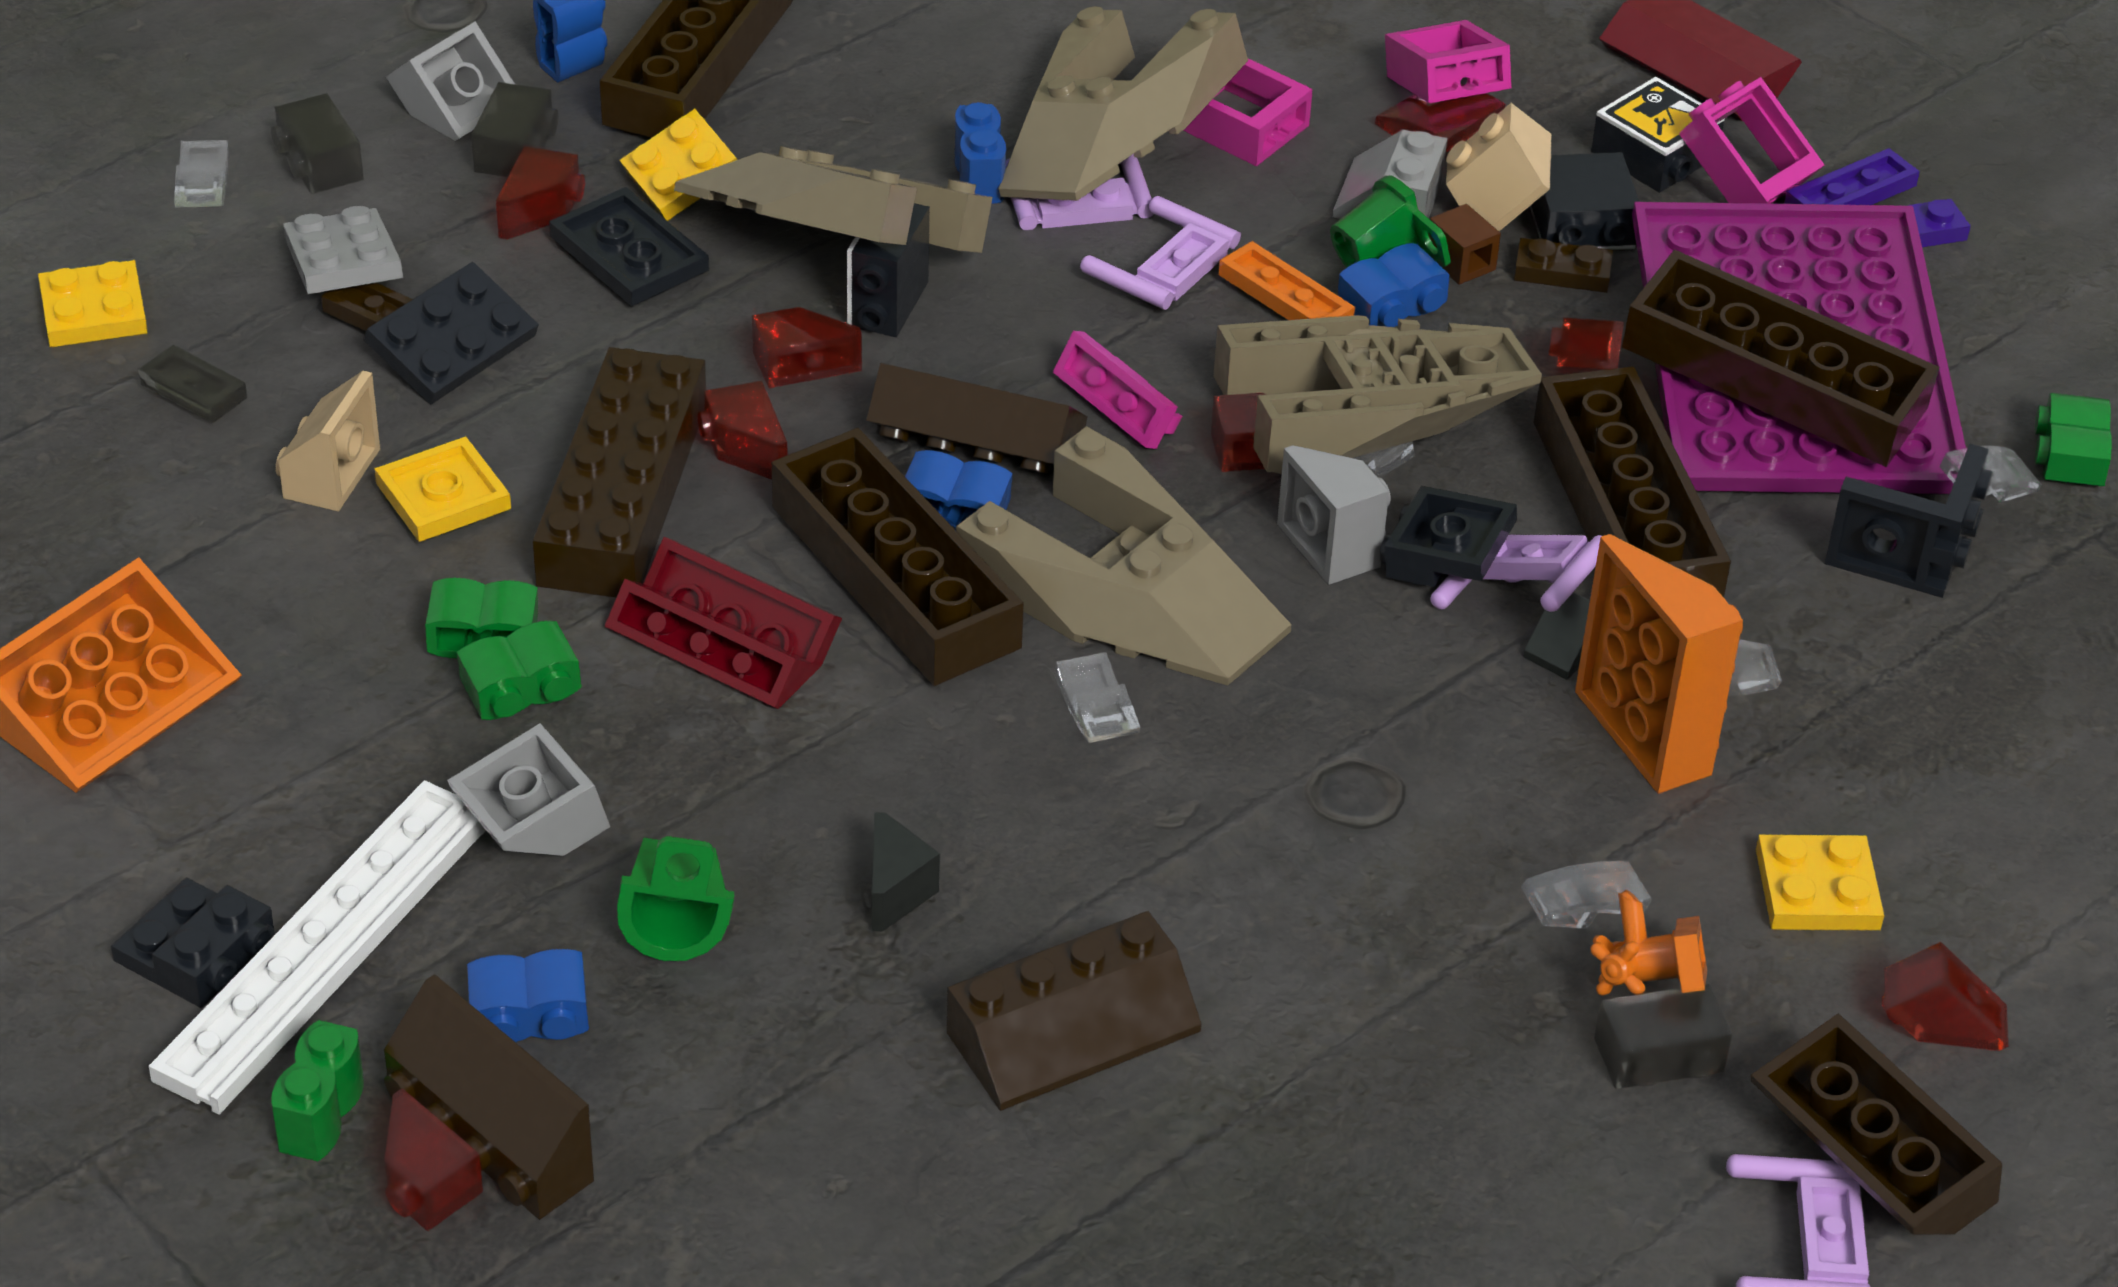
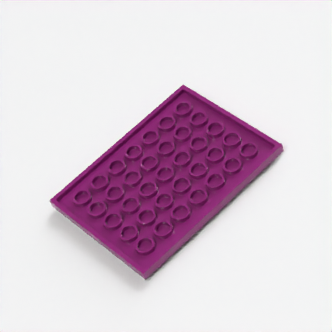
M1634 202L1632 219L1643 288L1675 249L1939 366L1928 409L1889 465L1884 467L1655 363L1665 430L1696 491L1840 493L1847 476L1904 493L1950 494L1967 450L1913 206Z

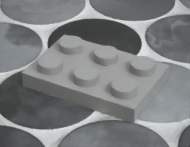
M353 206L344 209L341 214L324 217L319 214H305L297 217L294 222L283 223L286 243L307 294L403 278L400 257L376 208L369 209L365 206Z

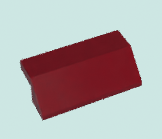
M1628 0L1622 4L1599 38L1603 45L1704 101L1711 98L1715 104L1720 102L1718 96L1734 83L1741 81L1746 86L1759 77H1762L1775 97L1778 98L1802 63L1796 56L1691 0ZM1737 112L1731 114V116L1743 121Z
M663 537L644 583L624 579L604 626L779 709L822 666L842 618L676 540Z

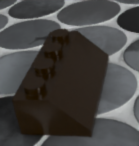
M880 363L866 421L881 426L879 435L907 442L909 433L927 437L925 446L954 453L956 444L974 448L973 457L1002 463L1003 455L1022 459L1020 468L1049 474L1050 466H1054L1055 450L1085 428L1088 416L1068 405Z
M1149 911L947 987V1034L1000 1111L1199 1033L1202 1026L1177 948Z
M434 974L426 979L384 1049L387 1076L384 1078L386 1089L399 1105H409L417 1112L435 1137L439 1139L445 1137L458 1148L466 1163L474 1171H484L498 1183L500 1190L509 1202L515 1206L522 1204L537 1219L541 1220L594 1182L589 1104L437 975Z
M1839 1013L1751 1074V1082L1913 1235L1956 1234L1999 1202L2003 1163Z

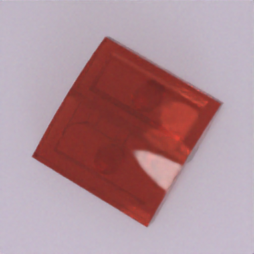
M1487 93L1434 103H1427L1413 94L1377 115L1375 124L1391 135L1401 130H1408L1413 132L1423 131L1433 136L1447 138L1446 152H1448L1459 141H1466L1473 136L1489 115L1500 113L1506 104Z

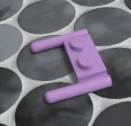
M1131 155L1120 163L1127 183H1125L1124 178L1109 179L1078 201L1011 197L1020 227L1023 230H1032L1037 224H1041L1043 229L1133 220V214H1138L1139 217L1144 219L1152 217L1154 214L1149 210V202L1152 198L1138 158ZM1010 158L1006 160V168Z
M1155 196L1149 202L1150 212L1184 228L1137 268L1136 276L1091 255L1085 256L1082 259L1080 268L1087 275L1166 310L1172 301H1177L1216 266L1220 259L1227 256L1229 248H1236L1240 241L1241 233L1165 198Z
M1508 535L1483 579L1505 580L1510 583L1522 580H1547L1553 584L1542 595L1540 602L1546 611L1555 612L1596 567L1601 536L1597 535L1588 542L1586 535ZM1448 575L1431 594L1430 600L1432 605L1437 609L1447 608L1472 579Z
M1733 1154L1728 1158L1726 1170L1733 1178L1797 1182L1796 1193L1804 1280L1742 1276L1737 1280L1735 1287H1870V1284H1868L1869 1268L1860 1184L1838 1163L1832 1160Z

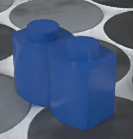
M533 0V13L538 30L535 41L537 59L540 68L557 83L603 64L605 48L608 43L605 31L601 27L603 11L606 7L605 0Z
M971 103L969 105H959L955 113L954 151L955 167L960 173L959 181L976 184L975 193L993 197L991 204L1001 203L1004 197L1000 196L998 188L1006 170V143L1000 134V114L992 104Z
M1408 243L1389 250L1379 259L1361 260L1343 270L1339 274L1338 296L1355 306L1354 316H1367L1369 325L1395 327L1398 325V319L1424 315L1440 308L1448 298L1450 275L1418 244Z
M923 450L915 453L905 475L908 481L955 530L958 524L988 501L1006 510L1011 500L1012 472L989 462H963L947 453Z
M552 949L534 953L526 958L513 955H494L479 958L467 964L469 1003L514 1042L524 1040L530 1036L562 1040L589 1030L582 952L570 949Z

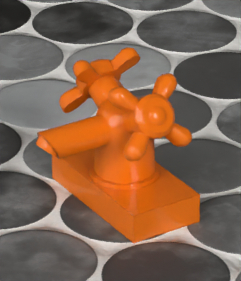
M1627 889L1622 893H1618L1624 941L1611 942L1603 935H1597L1593 938V945L1590 951L1594 957L1601 961V975L1599 976L1596 992L1604 996L1611 992L1613 986L1625 984L1632 994L1640 995L1645 991L1643 981L1678 978L1680 981L1682 993L1704 991L1707 965L1700 916L1678 918L1672 934L1647 937L1642 902Z

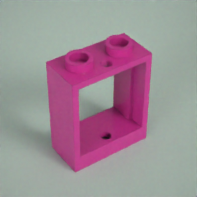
M1468 20L1385 34L1387 77L1427 103L1511 89L1510 45ZM1463 77H1467L1468 81L1466 85L1461 86V79Z
M1248 58L1246 64L1218 94L1226 90L1263 109L1253 117H1249L1212 99L1183 131L1254 166H1258L1309 126L1313 89Z
M1762 77L1746 86L1741 81L1734 83L1718 96L1720 102L1717 104L1711 98L1706 100L1688 114L1693 121L1679 132V135L1728 203L1772 204L1786 195L1788 190L1803 184L1825 166ZM1734 112L1738 113L1780 171L1762 184L1759 183L1717 124Z

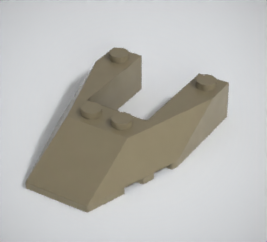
M1094 6L1080 11L1077 14V18L1062 32L1037 89L1005 170L1004 178L998 188L1000 196L1078 201L1120 173L1118 164L1131 155H1134L1135 158H1143L1155 150L1153 141L1169 131V134H1179L1248 61L1236 13L1216 12L1214 9H1204L1194 13L1190 20L1131 81L1114 80L1135 58L1122 10H1103L1101 7Z
M780 146L779 155L759 152L675 182L674 191L707 200L725 202L726 205L736 208L756 210L755 213L876 242L906 245L914 203L930 207L929 244L958 251L982 253L993 198L976 194V184L948 179V185L945 187L901 178L900 174L877 169L868 171L834 164L833 154L814 150L805 151Z
M1355 315L1217 325L1213 377L1226 400L1233 399L1239 402H1250L1257 398L1253 448L1267 472L1282 474L1283 454L1286 447L1294 445L1355 458L1443 433L1541 383L1542 374L1510 328L1448 323V331L1420 329V324L1417 320L1398 319L1397 327L1369 325L1367 316Z
M1087 426L1055 450L1053 496L1120 534L1095 555L1088 558L991 501H988L956 526V531L1024 602L1023 612L1078 643L1084 644L1091 638L1115 645L1116 654L1135 659L1139 654L1143 653L1166 660V668L1228 686L1291 632L1292 624L1125 447Z

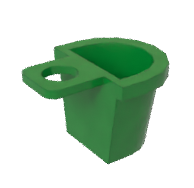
M1392 175L1384 176L1375 181L1372 188L1373 193L1332 225L1330 229L1334 249L1346 268L1361 260L1379 259L1389 250L1408 243L1418 244L1442 267H1446L1451 263L1444 232L1418 210L1415 192ZM1428 233H1429V234L1432 236V238L1434 239L1437 248H1436V247L1433 245V243L1431 242V240H1430V238H1429V236H1428Z
M671 836L663 837L660 840L643 838L631 876L622 875L617 899L618 926L630 945L643 955L658 960L687 961L706 954L722 940L731 918L734 891H728L725 888L716 848H713L710 843L705 841Z

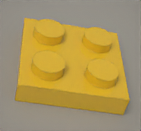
M693 109L619 161L662 217L668 221L700 199L696 196L674 191L676 181L736 161L737 158L697 110Z
M135 260L111 261L102 265L73 269L61 268L51 272L38 273L50 347L148 334Z
M466 436L374 468L377 486L418 542L511 509L510 493Z
M1866 835L1758 836L1756 854L1771 930H1881L1884 911Z

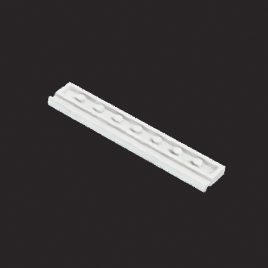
M424 780L149 1065L151 1082L196 1104L203 1101L211 1105L212 1112L220 1115L486 829L456 794Z

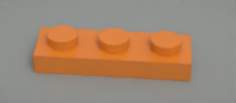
M1253 241L1219 261V276L1287 320L1354 316L1355 306Z

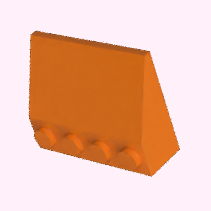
M1608 534L1600 537L1575 693L1657 794L1712 776L1716 753L1719 748L1724 714L1727 709L1732 674L1735 670V659L1740 634L1743 631V619L1736 607L1729 604L1713 585Z
M138 557L0 648V737L77 793L240 680L242 675L140 557Z

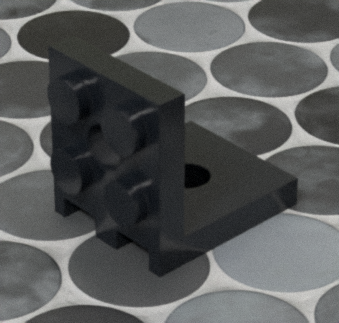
M1969 443L1946 504L1846 476L1840 490L1825 564L1943 598L1954 567L1963 569L1965 567L1972 544V539H1968L1966 536L1975 538L1980 526L1984 509L1981 508L1982 502L1977 501V498L1985 500L1993 475V471L1984 469L1989 449ZM1873 530H1888L1896 537V539H1881L1873 532Z

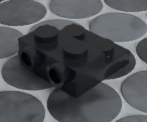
M1421 485L1410 504L1406 503L1403 506L1399 523L1393 533L1386 534L1382 541L1380 561L1386 564V577L1435 587L1442 573L1459 578L1482 581L1517 521V504Z
M186 877L111 945L113 960L202 1008L275 935L271 907L229 885H226L221 891L216 893Z

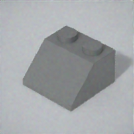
M476 21L412 58L386 76L410 116L454 141H457L524 99Z
M1401 130L1354 157L1333 209L1332 217L1341 219L1373 193L1372 188L1375 181L1384 176L1392 175L1415 192L1418 210L1429 218L1442 184L1447 138L1433 136L1423 131Z
M1294 445L1284 448L1277 525L1328 585L1381 567L1380 549L1386 535L1387 507L1391 501L1390 491L1385 481L1377 477L1362 460Z
M541 723L447 780L450 788L503 851L565 856L610 828L595 785Z

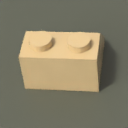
M1512 103L1500 113L1489 115L1473 136L1466 142L1462 140L1455 144L1447 156L1446 185L1458 205L1468 204L1498 231L1503 229L1550 190L1551 133Z
M361 371L322 397L311 414L301 420L298 432L288 447L281 449L276 461V474L281 477L284 499L340 511L380 450L373 376L371 372Z

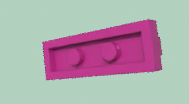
M1073 330L1053 373L1145 448L1157 449L1164 433L1174 434L1183 417L1179 413H1175L1178 406L1087 333Z

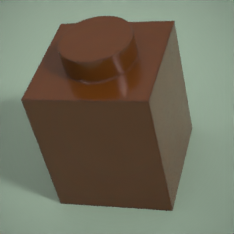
M1468 204L1430 218L1446 236L1451 263L1442 268L1457 284H1463L1496 270L1501 233ZM1428 233V236H1429L1431 242H1432L1433 245L1437 248L1434 239H1433L1432 236Z

